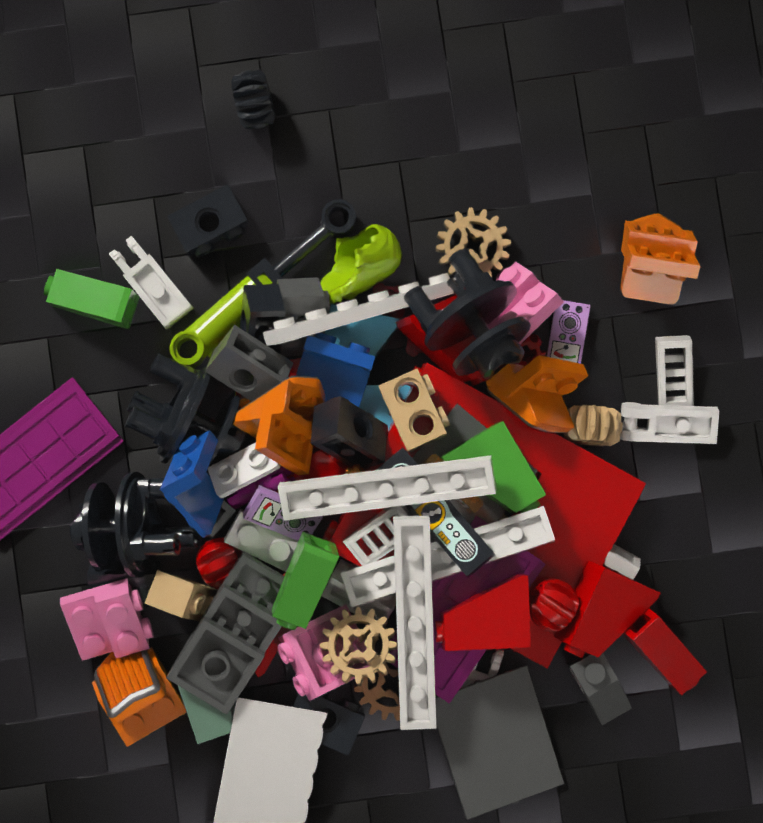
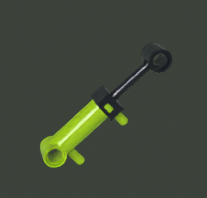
M342 199L332 200L327 203L323 208L322 221L319 222L321 226L274 267L265 258L262 259L246 273L247 276L187 329L173 337L170 343V354L173 359L184 366L188 365L195 368L202 364L207 356L211 358L214 349L232 327L236 325L240 328L244 285L277 284V279H283L282 277L329 236L332 238H344L350 235L356 226V214L353 206ZM336 211L345 212L349 220L344 226L336 227L329 221L332 213ZM186 341H193L197 344V353L191 358H182L179 352L180 346Z

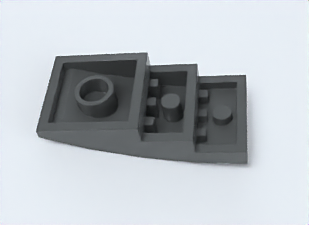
M243 551L204 612L166 679L227 715L282 627L276 623L277 618L272 617V607L285 576Z

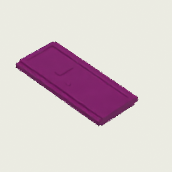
M73 377L0 434V541L125 442Z
M475 516L470 523L473 529L488 524L478 516ZM527 550L484 564L469 578L463 572L432 581L435 694L450 704L487 649L444 651L441 648V642H435L434 622L440 621V612L515 574L528 575L530 587L545 566V563ZM397 630L396 634L389 641L397 642ZM398 649L391 650L389 653L396 659L395 663L391 664L398 668Z

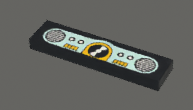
M402 447L376 470L418 464ZM449 500L406 505L414 516L430 517V535L467 578L495 556L491 548Z

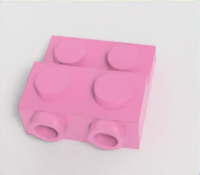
M515 262L510 267L502 269L497 274L496 280L512 282L517 288L516 296L510 305L488 324V327L492 329L507 320L516 317H526L531 327L525 337L519 342L521 344L564 301L558 293L539 282L533 272Z
M128 578L60 598L61 609L82 661L110 652H114L117 659L149 649V638L154 637L152 626L148 617L142 619L140 610H143V603L138 589L132 591Z
M347 604L310 621L306 629L297 627L296 630H291L278 637L281 642L277 646L279 656L285 664L291 663L297 675L293 677L294 687L300 696L306 695L309 701L345 684L342 681L343 672L333 676L330 670L334 663L325 664L322 658L329 654V651L321 650L320 643L328 642L329 640L323 635L322 631L323 629L333 630L334 626L330 620L332 617L341 621L344 619L342 616V610L344 609L352 616ZM356 624L350 626L352 629H358ZM340 636L336 642L337 657L343 650V640ZM357 640L352 642L354 651L360 650L363 653L367 649L364 641L361 643ZM355 663L350 668L363 669L369 666L366 663Z

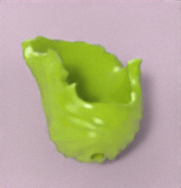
M371 224L353 237L336 238L335 264L332 271L322 278L320 284L323 291H328L329 304H335L336 302H342L343 299L351 300L358 294L369 290L376 283L385 280L401 264L402 251L396 236L384 226Z

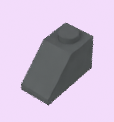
M586 653L583 658L579 657L567 664L601 725L632 709L616 674L603 653L599 657Z

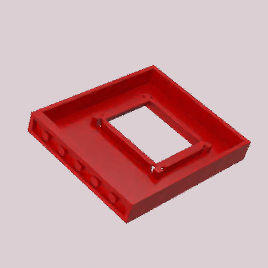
M424 363L421 368L415 366L413 370L418 368L421 376L428 374L436 393L430 395L435 408L442 406L447 416L455 405L458 404L486 428L503 421L526 461L537 470L535 476L536 478L539 477L538 481L546 493L545 496L538 499L541 504L539 507L544 506L555 541L527 550L545 563V566L529 587V596L540 582L551 578L564 581L575 590L589 560L603 566L608 552L611 551L646 483L556 433L543 432L527 426L500 402L429 363ZM407 384L411 388L406 398H399L406 403H411L418 398L419 391L414 385ZM424 416L417 418L413 423V429L419 435L429 434L434 427L432 420ZM394 421L387 430L385 462L402 447L406 450ZM419 449L414 450L408 454L411 457H413ZM383 463L362 470L360 472L374 471L377 468H379ZM385 508L342 513L338 522L331 520L322 538L336 544L339 556L358 566H362L343 543V540ZM518 511L517 513H512L511 516L521 514V512ZM384 523L379 525L389 539L394 536ZM373 530L368 533L378 548L383 545ZM362 538L356 541L367 556L373 553ZM392 550L379 560L394 556V550ZM530 620L531 647L510 649L548 669L562 641L554 637L557 631L549 632L541 629Z

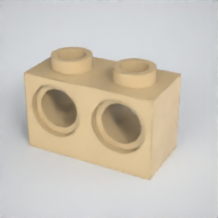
M417 368L379 385V390L408 453L447 436L445 427L450 426L443 407L435 408L430 395L436 392L428 374L421 376ZM407 384L414 385L419 391L418 398L411 403L402 401L398 396L400 388ZM422 416L430 418L434 424L433 430L427 435L417 434L413 429V423L417 418Z
M157 570L145 604L181 618L200 621L218 590L179 575Z

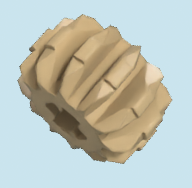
M574 405L567 409L574 428L564 433L565 439L579 445L601 447L612 446L620 442L623 422H621V413L616 409L596 405Z

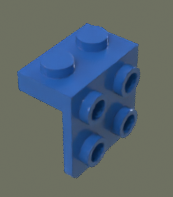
M320 332L316 333L315 337L307 336L296 376L318 377L326 396L325 402L331 398L341 396L357 407H360L375 360V356L369 355L370 348L350 342L349 348L335 344L336 337Z
M210 430L198 437L192 435L182 442L173 456L160 488L167 501L178 509L185 517L188 525L195 529L202 537L212 533L224 498H220L216 494L211 477L206 472L218 443V439Z

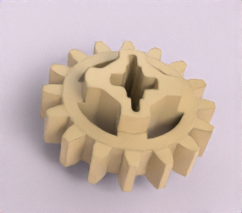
M473 208L468 209L466 217H463L459 211L455 212L456 222L453 223L446 219L444 226L448 231H439L437 235L440 240L444 241V244L436 246V252L445 253V256L439 261L440 265L448 264V259L453 253L466 248L468 244L467 237H469L474 243L478 241L482 243L478 249L479 256L473 249H469V252L484 273L488 272L492 278L491 269L500 272L503 266L499 259L508 260L510 255L503 251V248L511 245V240L502 239V236L508 230L507 227L497 228L496 224L499 217L496 215L491 220H488L486 218L487 210L485 209L481 211L480 216H475ZM471 224L484 226L488 230L482 232L473 229ZM458 230L461 238L460 243L451 249V238ZM496 242V253L489 262L486 254L487 247ZM450 264L451 267L448 271L450 276L456 272L452 264Z
M356 607L355 615L352 616L344 609L342 610L344 619L339 621L332 617L330 620L334 626L333 630L323 629L322 631L323 635L329 639L328 642L320 643L321 650L329 651V654L322 658L325 664L334 663L330 670L331 674L335 676L343 672L342 681L346 684L350 681L351 677H355L358 686H362L363 677H368L372 683H375V673L379 671L387 675L388 671L384 664L386 662L395 663L396 661L395 657L389 653L391 650L398 649L397 642L389 641L396 634L394 628L384 629L388 620L385 616L375 620L376 612L374 609H371L367 616L363 615L361 607ZM353 624H367L364 629H352L350 627ZM381 635L383 648L379 657L375 652V643ZM340 636L343 640V650L337 657L336 642ZM357 640L361 643L365 640L364 644L367 649L363 653L360 650L354 651L353 641ZM355 663H366L369 666L363 669L350 668Z

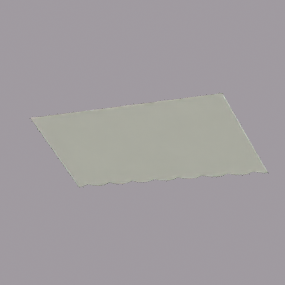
M237 698L213 823H304L308 814L307 800L313 789L312 775L318 763L317 749L320 747L323 738L322 724L326 719L327 713Z

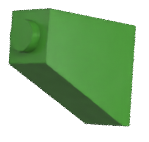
M56 269L54 277H48L44 288V295L48 296L46 302L49 305L127 330L130 329L139 301V296L130 288Z
M503 421L497 422L438 457L439 462L492 456L497 491L496 494L485 496L509 513H517L518 511L524 513L536 509L541 505L538 499L546 495Z
M302 531L272 607V617L277 618V624L291 630H296L297 626L304 629L307 628L339 558L335 543Z

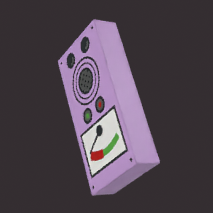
M564 301L554 311L546 357L581 364L590 305Z
M260 485L243 511L245 520L299 541L302 531L313 534L323 516L284 521L279 493Z

